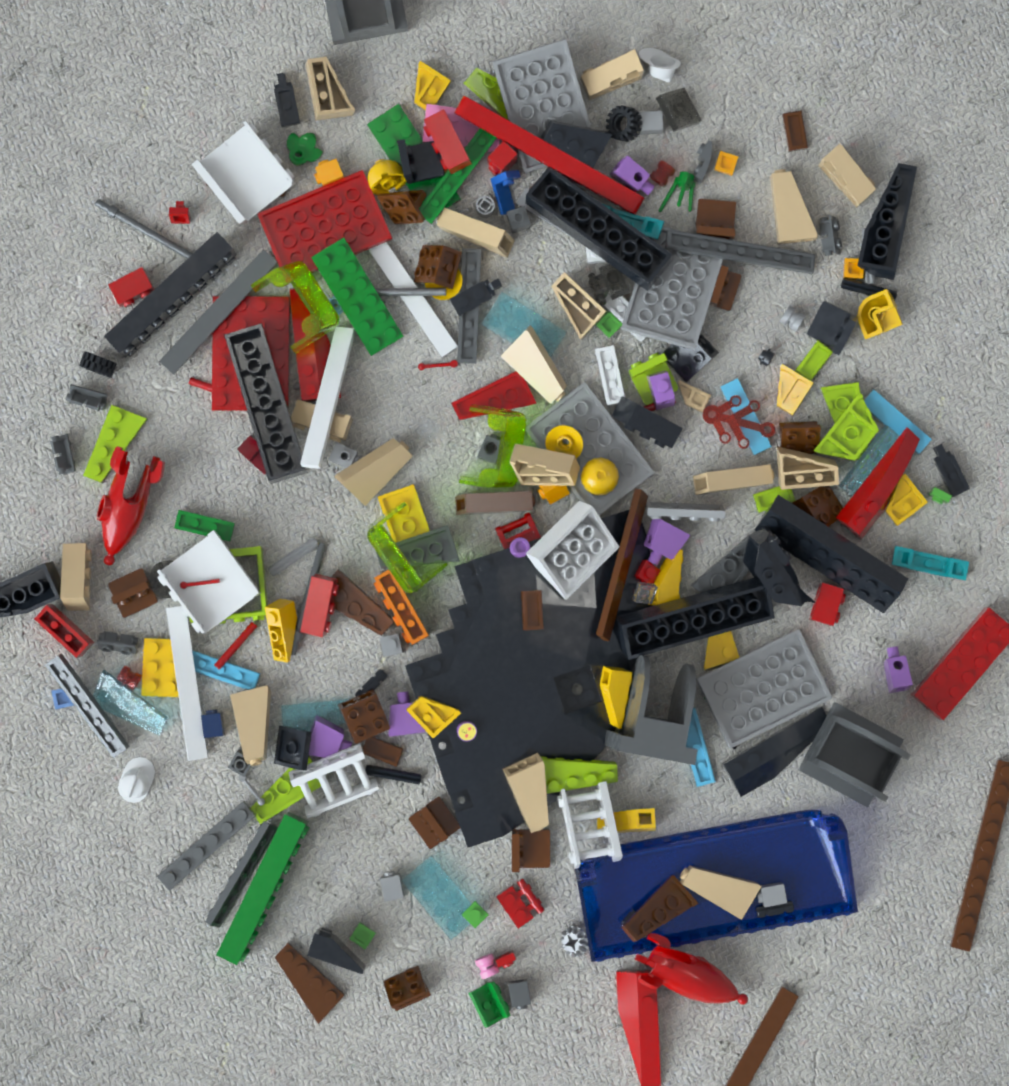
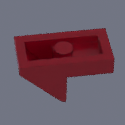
M249 436L237 450L266 475L257 441Z

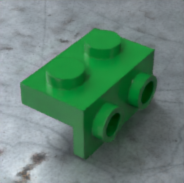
M494 981L486 982L468 993L485 1028L511 1016L509 1005L503 1000L501 989Z

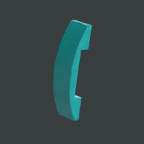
M602 204L650 239L659 240L664 221L648 216L642 217Z
M895 546L891 565L966 581L969 562Z

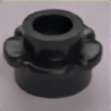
M770 348L768 351L763 350L758 358L761 361L760 365L763 364L767 367L773 359L775 353L771 352Z

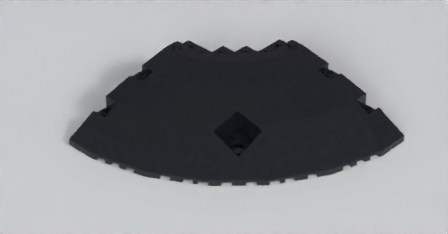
M629 510L601 518L619 547ZM642 522L616 616L653 606L648 605L650 587L634 577L641 562L648 560L650 556V549L644 546L647 535ZM541 538L536 539V540H533V541H530V542H529V544H530V549H531ZM510 548L454 566L467 604L448 610L454 629L436 634L442 653L405 665L416 700L423 696L461 711V714L436 737L432 738L429 734L428 736L468 848L505 836L512 829L525 822L504 774V768L536 753L548 759L564 758V760L582 759V761H591L606 747L604 742L607 730L615 731L616 727L610 724L600 688L603 666L624 668L632 672L637 658L628 660L623 653L616 619L610 641L602 640L596 633L619 548L567 600L535 568L527 555L521 558L515 557L510 552ZM542 590L544 629L523 630L521 591ZM574 684H580L583 687L581 694L575 695L572 693L571 688ZM463 721H471L477 729L476 737L471 741H463L457 734V726ZM440 742H444L446 744L445 749L442 750L439 748L438 745ZM560 792L547 794V806L557 800ZM461 796L465 798L463 804L458 802V798Z

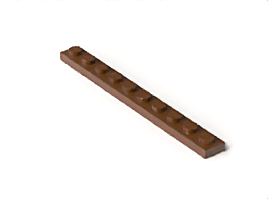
M998 759L996 761L950 947L968 952L971 950L1009 799V762Z

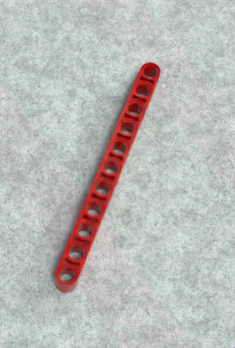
M466 96L462 97L454 112L459 117L632 214H637L645 199L643 196Z

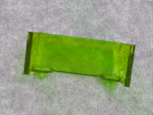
M295 261L278 267L251 284L252 289L256 293L271 282L276 287H284L291 283L311 315L302 322V330L306 337L290 346L294 353H297L333 330L339 324L340 318L306 264L302 261Z
M471 404L469 411L488 414L489 427L496 431H502L496 469L486 468L482 470L479 478L460 476L459 483L487 488L513 487L516 485L518 478L510 464V458L515 444L523 445L527 423L526 416L520 411Z
M403 502L388 510L370 524L367 528V538L401 588L406 593H413L423 587L448 564L443 563L430 569L419 578L382 525L406 506V503Z

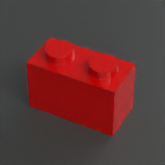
M503 141L488 156L489 171L495 176L509 171L517 162V153Z
M143 267L108 284L118 305L125 308L135 304V300L139 298L145 299L155 289Z
M820 583L809 620L829 626H834V623H838L840 618L838 609L840 605H843L846 594L843 593L844 589Z

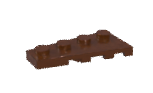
M340 569L332 575V578L338 579L337 585H339L338 595L334 597L333 601L336 604L335 610L382 636L394 623L393 618Z
M289 942L275 956L278 964L319 1024L345 994Z

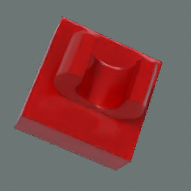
M176 201V207H169L171 223L190 224L189 208H185L184 201Z

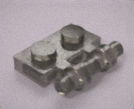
M610 264L599 268L601 274L596 276L595 273H590L588 275L589 286L594 290L595 300L601 306L607 303L605 298L608 295L614 300L630 293L622 273ZM605 282L606 286L601 288L600 285Z

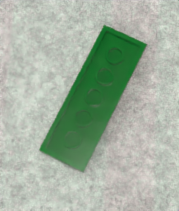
M399 104L367 124L389 160L396 161L401 166L397 140L405 139L407 146L422 144V138ZM442 177L407 184L406 182L405 184L409 191L424 190L427 195L424 199L425 201ZM457 192L444 208L448 209L461 200Z
M344 237L311 257L371 356L404 337Z

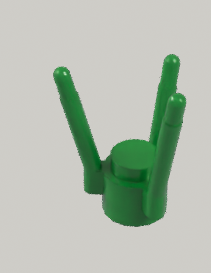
M680 172L679 177H675L674 183L658 211L662 212L678 185L681 191L677 206H681L685 191H689L688 211L691 212L696 184L693 182L695 176L688 172Z

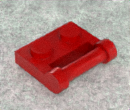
M529 512L524 514V517L509 524L495 527V531L504 549L510 548L511 542L516 538H525L528 542L541 538ZM527 523L529 524V529L508 539L505 538V533Z

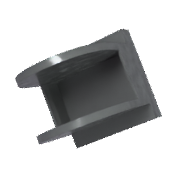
M325 0L334 45L408 31L403 0Z
M640 655L632 669V683L629 687V700L625 708L622 729H619V732L607 730L604 745L621 752L695 765L698 749L686 746L696 692L695 667L691 664H684L680 669L671 697L668 719L646 716L644 714L649 692L651 667L649 657Z
M834 702L798 770L852 800L869 807L873 797L884 802L888 800L889 797L883 794L885 787L900 759L909 760L911 755L900 748L904 739Z

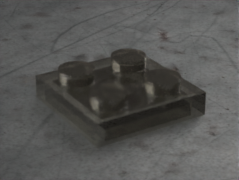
M685 88L661 94L656 98L673 132L696 125L702 121Z

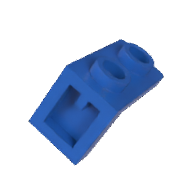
M519 170L505 171L490 179L501 215H506L507 211L515 209L509 186L514 184V180L521 177Z

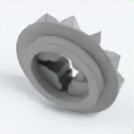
M576 926L568 927L562 932L563 936L560 940L563 945L561 948H564L566 954H570L572 957H580L587 951L588 938L581 928ZM578 939L575 944H570V941Z

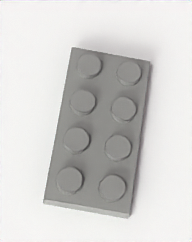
M646 503L647 516H651L652 519H662V516H670L672 520H681L682 517H689V520L699 521L701 518H709V521H720V518L725 519L723 505Z

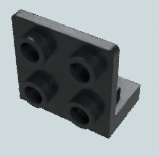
M405 139L397 140L403 174L407 184L444 176L443 166L440 162L441 154H436L432 146L434 141L407 146Z
M823 301L807 331V335L833 347L832 353L840 355L857 323L858 317L827 301Z
M700 333L695 351L671 344L663 353L669 365L685 382H688L719 352Z

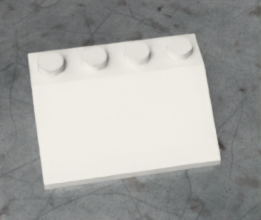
M579 501L526 555L535 568L567 600L619 548V545L593 506Z

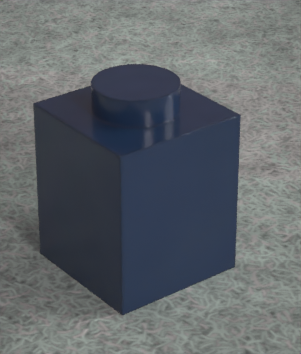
M217 709L207 710L206 715H201L204 738L225 735L222 712L217 713Z

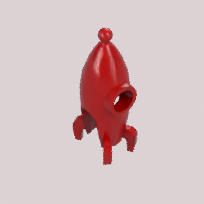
M119 446L115 448L110 460V466L116 472L115 477L111 483L108 495L102 496L97 511V520L102 521L103 541L108 555L104 558V563L108 566L115 563L114 555L122 551L137 533L146 510L151 483L160 482L165 469V462L161 461L159 457L153 456L150 466L145 464L136 493L131 497L124 498L123 490L130 462L126 459L128 452Z
M654 933L648 934L647 939L658 945L652 950L648 958L636 953L635 960L653 968L648 974L650 977L644 975L638 977L640 983L651 989H657L664 985L679 995L703 1003L722 1004L737 1000L739 1004L744 1005L748 1002V996L743 993L739 994L732 981L719 968L709 963L704 957L670 949V941L664 936Z

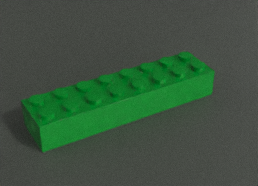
M290 812L284 815L216 956L235 965H238L240 961L244 962L251 950L248 946L253 944L259 933L256 929L258 926L261 927L267 917L265 911L272 907L276 899L273 894L275 891L278 892L284 882L282 876L289 872L293 864L290 861L291 857L297 855L301 847L299 841L306 837L310 829L307 826L309 821Z

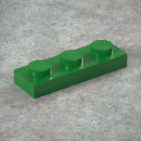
M178 510L174 529L208 536L207 534L214 530L222 540L231 542L235 523Z

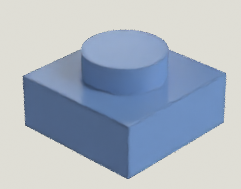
M63 689L51 691L55 710L74 706Z

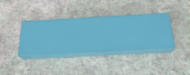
M738 378L721 386L720 388L753 455L772 447Z
M872 390L864 400L871 414L896 436L899 437L907 427L920 439L915 449L917 454H920L932 440L875 390Z
M192 650L195 672L247 690L256 688L261 673L228 662L218 670L214 664L219 659Z
M693 708L686 746L698 749L696 763L691 765L696 786L699 787L716 781L696 708Z

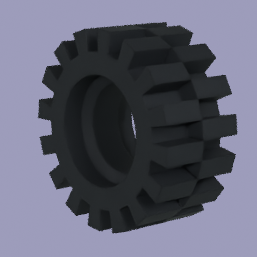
M623 105L616 106V108L611 110L613 113H608L607 115L610 119H606V122L609 123V125H606V129H609V132L612 134L611 138L615 140L632 141L634 137L639 135L637 131L641 132L642 128H639V125H642V121H639V119H642V117L638 115L639 112L635 108ZM626 116L627 126L622 131L621 121Z
M84 351L79 364L82 368L112 378L117 365L115 362Z

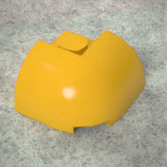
M888 289L867 297L859 306L857 314L858 323L865 340L903 325L896 308L897 305Z

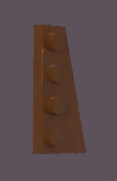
M671 875L621 928L633 942L638 941L689 908L694 907L698 902L674 875Z

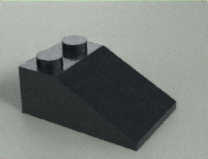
M324 927L321 930H316L307 956L363 974L366 965L336 935L332 934V930Z

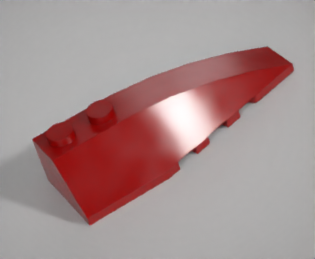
M309 287L290 289L301 400L314 402L317 401L331 344Z
M907 427L836 517L860 540H862L884 512L920 441Z
M652 969L616 971L618 1012L641 1086H661L657 989H651L638 981L640 975L650 977L648 974Z

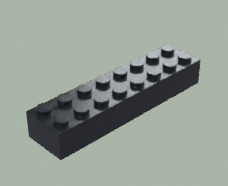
M551 167L546 169L526 194L525 203L646 291L650 290L671 263V253Z
M216 232L104 337L125 358L127 356L131 357L137 352V347L141 343L145 344L151 339V334L155 330L159 331L165 326V321L169 317L173 318L179 313V308L183 304L187 305L190 303L197 291L201 292L204 290L211 278H217L225 265H231L236 259V252Z
M258 324L225 334L224 336L270 484L308 473L307 468L302 467L300 464L302 459L301 448L263 325Z
M777 495L754 529L755 531L770 530L778 537L781 542L779 545L787 552L882 613H885L899 597L909 579L780 495Z
M754 577L616 616L622 651L627 659L630 660L640 655H648L771 620L775 616L770 594L760 579Z

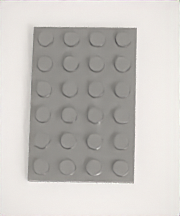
M566 39L492 61L510 122L542 139L541 136L550 120L591 128ZM517 149L524 173L546 167L543 163Z
M665 226L662 228L659 240L651 239L664 249L666 231L668 229L675 230ZM667 250L672 254L671 263L650 290L646 291L635 283L621 330L695 351L723 259Z
M585 382L524 428L537 447L547 450L545 446L546 436L556 426L568 425L575 428L581 434L583 450L576 459L580 470L575 486L568 487L579 501L593 506L598 515L602 514L655 473ZM563 439V443L569 444L567 439ZM602 457L609 459L615 464L618 469L619 480L612 492L607 495L598 496L585 490L581 483V472L588 461L593 458Z
M799 629L696 678L729 749L832 699Z

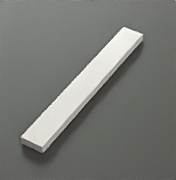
M386 242L368 249L394 288H417ZM400 296L442 358L458 348L424 296Z
M335 328L300 463L302 467L321 468L356 332L354 328Z
M182 606L166 608L187 759L191 761L208 757L203 735L188 618L180 610Z

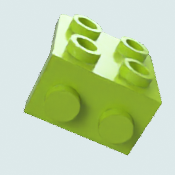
M657 352L649 356V361L642 363L639 361L631 365L632 369L628 372L645 405L654 403L646 375L667 371L673 392L678 390V385L666 363L667 358L664 353L659 355Z

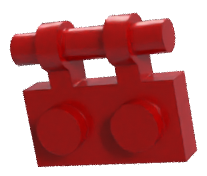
M523 878L517 882L521 889L516 891L513 886H510L496 896L518 929L534 918L530 912L532 909L535 908L538 914L545 911L541 905V900L536 898L531 890L532 887ZM524 894L530 901V904L527 906L520 898Z

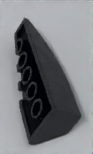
M898 163L885 192L865 228L857 266L875 277L890 280L895 278L917 166Z
M53 561L43 563L0 583V618L26 614L60 599L61 578Z
M822 707L722 763L740 797L774 779L814 741L827 716Z

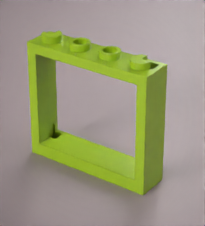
M257 546L229 549L234 557L257 555L262 610L233 613L219 624H225L227 619H234V623L245 622V618L253 617V621L264 620V616H266L265 606L268 605L263 548Z

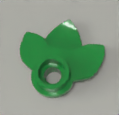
M291 133L287 139L286 146L290 151L289 159L296 166H301L307 161L315 162L323 153L320 149L315 148L316 136L314 133H306L301 137Z

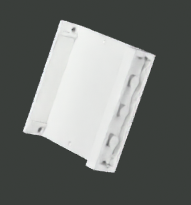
M246 121L243 122L245 124L244 127L200 162L197 159L192 163L193 167L241 226L295 184L292 180L295 177L288 168L284 170L280 165L283 162L276 153L272 155L268 150L271 148L264 138L260 140L256 135L259 131L252 123L248 125Z
M214 530L207 534L208 537L164 569L157 571L159 574L157 578L161 584L169 587L171 590L169 595L175 602L179 601L182 605L180 608L182 613L186 617L190 616L193 621L191 625L197 633L201 632L202 634H206L261 594ZM220 579V583L189 586L186 589L180 588V583L183 581L190 583Z

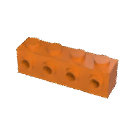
M390 568L374 577L376 582L373 584L378 593L382 592L385 596L383 602L387 609H392L395 615L392 618L397 627L401 625L403 628L402 636L406 643L410 642L414 645L428 637L427 630L393 570Z

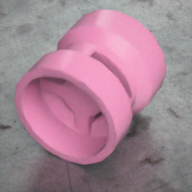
M492 953L475 960L477 967L481 970L480 975L482 979L500 972L498 966L494 964Z

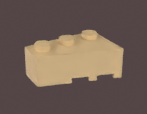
M634 49L611 61L604 62L595 69L585 70L580 80L588 99L592 100L641 80L644 70Z
M327 57L307 59L306 70L315 120L353 116L355 108L351 105Z

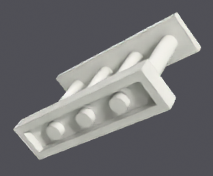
M361 743L307 764V770L295 769L289 772L292 786L301 787L309 804L304 806L307 819L319 816L322 812L364 795H371L379 790L376 777L369 780L361 762L362 759H365ZM350 764L355 765L362 783L351 787L343 767ZM332 771H336L344 788L343 791L333 794L325 776ZM315 778L319 780L326 795V798L315 801L307 784L308 781Z
M607 782L598 783L597 789L594 792L566 796L565 789H561L559 796H557L559 808L562 807L571 847V852H569L570 863H574L575 869L580 867V860L606 855L612 856L613 862L621 861L623 855ZM594 799L600 800L601 808L599 810L570 815L568 804ZM595 818L604 819L605 826H603V829L574 834L573 822ZM603 836L608 838L609 845L606 848L578 852L576 841Z

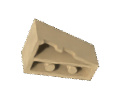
M841 143L828 153L818 165L856 208L876 190L874 187L875 183L869 177H866L860 166L856 164Z
M566 272L551 286L580 340H583L608 311Z
M297 399L291 416L295 428L304 430L305 427L310 428L315 409L314 404ZM335 411L329 439L339 443L341 440L346 441L353 421L352 417L336 413Z
M515 444L510 458V464L521 485L575 486L580 470L575 455Z
M777 447L778 484L781 490L839 485L838 465L834 459Z
M86 543L63 544L60 598L67 611L90 610L91 568H89V561H92V551L88 549Z

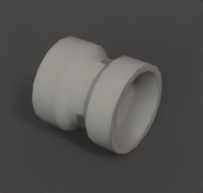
M489 196L480 197L476 202L477 214L483 218L491 217L495 211L494 200Z
M789 306L779 322L788 324L790 329L796 331L804 320L805 315L795 312V308Z

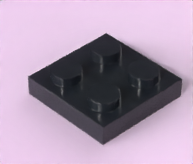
M279 725L274 764L298 770H307L312 732Z

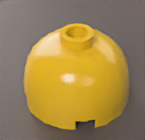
M380 159L375 162L368 172L369 187L375 195L390 193L388 190L395 188L397 191L406 183L402 166L393 160Z
M602 457L593 458L582 468L581 483L585 490L593 495H607L618 484V469L609 459Z

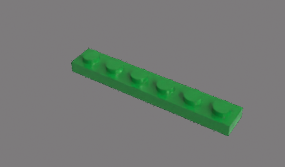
M481 128L477 131L464 149L472 164L453 174L448 170L420 206L419 210L427 222L432 225L497 137Z

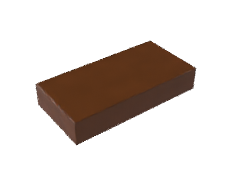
M802 110L783 113L782 117L788 152L808 149Z
M542 590L521 591L523 630L544 629Z
M375 737L366 739L363 746L365 755L397 767L404 750L401 747Z

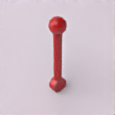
M456 360L437 364L420 363L418 369L424 370L425 368L446 366L456 368L458 363Z
M220 579L190 583L183 581L180 583V588L186 589L189 586L220 583Z

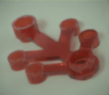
M738 395L732 396L730 401L719 407L709 405L703 411V419L708 424L714 425L723 444H728L731 441V435L725 432L720 421L730 425L741 449H747L750 442L748 438L744 437L739 426L759 431L765 438L773 437L776 432L775 426L770 422L759 424L741 419L752 412L759 411L760 403L756 400H752L748 406L732 415L723 413L732 407H739L742 400ZM734 398H738L740 400L737 405L732 403V400ZM757 403L758 408L755 410L751 409V404ZM714 411L716 416L710 418L709 412ZM766 426L771 427L770 433L764 432ZM725 434L728 435L729 440L723 441L722 436ZM741 440L748 442L745 447L740 445Z

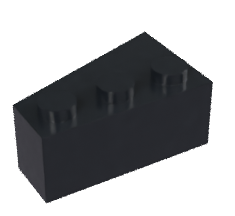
M550 120L541 138L593 168L612 134L609 131Z
M623 396L612 414L613 418L625 423L624 428L633 433L635 430L640 431L639 436L650 440V438L655 439L654 444L662 448L665 445L673 448L683 429Z

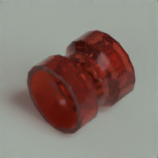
M660 160L657 164L658 169L652 171L649 177L660 186L665 187L668 183V178L673 176L676 170L665 161Z
M125 665L115 682L120 685L124 684L127 686V689L133 691L140 682L142 675L138 672H132L131 668Z

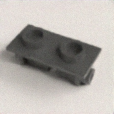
M829 215V220L828 217L820 218L821 236L828 235V238L821 239L823 253H825V256H831L834 251L835 254L841 255L842 241L838 237V230H840L838 219L832 215Z
M70 384V392L66 396V401H69V404L80 406L86 404L87 408L103 411L104 409L106 410L108 394Z
M64 434L51 437L52 452L60 456L54 458L56 471L59 472V475H66L76 471L69 435Z
M104 631L99 634V640H97L98 649L104 652L118 651L124 655L137 654L135 645L138 644V638L135 635L121 634L120 640H117L118 633Z

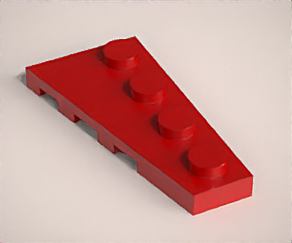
M515 371L451 404L459 420H465L537 403L526 380Z

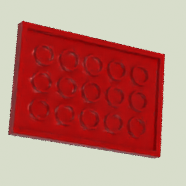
M363 170L257 214L286 284L318 271L311 257L343 237L354 255L392 240V236Z
M213 296V303L219 296ZM247 296L213 332L212 411H247L224 335L258 324H262L289 409L290 297Z

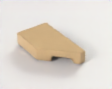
M679 380L678 386L685 405L703 413L711 395Z

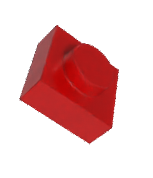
M643 560L634 577L646 586L651 587L661 570L648 560Z
M513 950L495 958L498 968L501 966L507 968L513 965V961L516 960Z

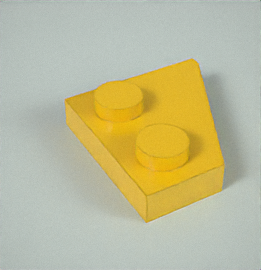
M420 61L418 64L414 104L425 111L426 104L436 105L451 83V80Z
M782 364L780 366L777 407L794 416L814 383Z
M904 473L895 488L885 512L895 525L898 526L928 502Z
M731 631L708 637L704 670L739 658Z
M420 696L406 709L432 738L436 737L461 714L459 709Z

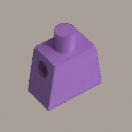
M628 155L621 158L610 172L611 176L634 192L640 189L649 195L655 187L647 180L650 174ZM634 175H635V176L637 177V179H638L637 182L634 180Z
M661 371L646 375L656 411L675 406V395L668 372Z
M652 519L644 542V546L652 550L648 561L658 566L662 556L672 560L690 535L662 519Z
M898 647L887 648L888 659L884 662L889 694L907 691L913 685L906 656H900ZM893 665H897L899 670L895 669Z
M398 692V704L390 705L389 737L426 732L406 710L413 703L409 701V692Z
M316 715L310 730L312 735L309 756L325 758L337 753L338 750L342 751L352 746V742L343 739V728Z

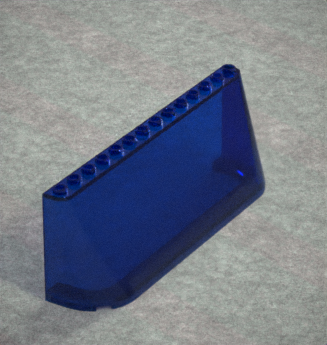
M821 810L796 811L620 844L623 855L621 861L613 862L612 856H600L585 859L584 861L580 860V867L575 869L591 962H601L610 958H622L626 955L637 953L642 954L643 952L652 951L658 946L647 939L648 935L633 942L621 927L669 876L674 875L680 882V874L684 868L688 869L689 865L754 881L760 886L782 882L785 888L786 899L793 902L794 911L790 913L785 911L784 914L765 915L766 917L758 918L756 907L763 905L758 902L756 895L741 920L684 886L698 904L651 932L668 938L671 947L676 948L685 944L718 940L728 936L735 937L739 934L755 933L760 930H773L777 927L793 926L803 922L810 923L814 920L831 919L835 916H848L858 912L847 829L839 816L833 813L829 815L822 814Z

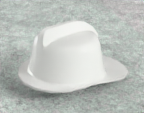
M644 48L639 51L640 59L649 65L650 74L654 78L670 82L675 69L681 65L679 60L659 49Z
M138 757L133 758L127 763L118 786L119 793L123 799L135 803L140 802L146 797L155 775L154 766L151 761Z

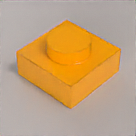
M720 151L714 170L732 176L738 156Z
M844 259L843 278L863 279L864 270L857 266L859 259Z

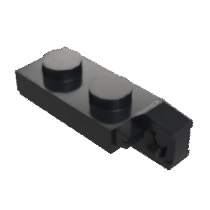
M284 73L277 74L279 84L274 85V92L281 127L301 124L293 85L291 82H286Z
M499 278L490 283L487 279L450 299V302L458 316H461L491 300L496 295L494 291L501 288L502 284Z
M942 444L933 448L937 456L934 458L935 465L950 495L955 497L969 490L970 487L954 455L950 451L946 452Z

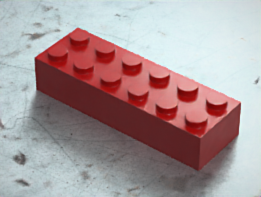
M984 607L910 695L939 720H944L1009 644V624L991 608Z

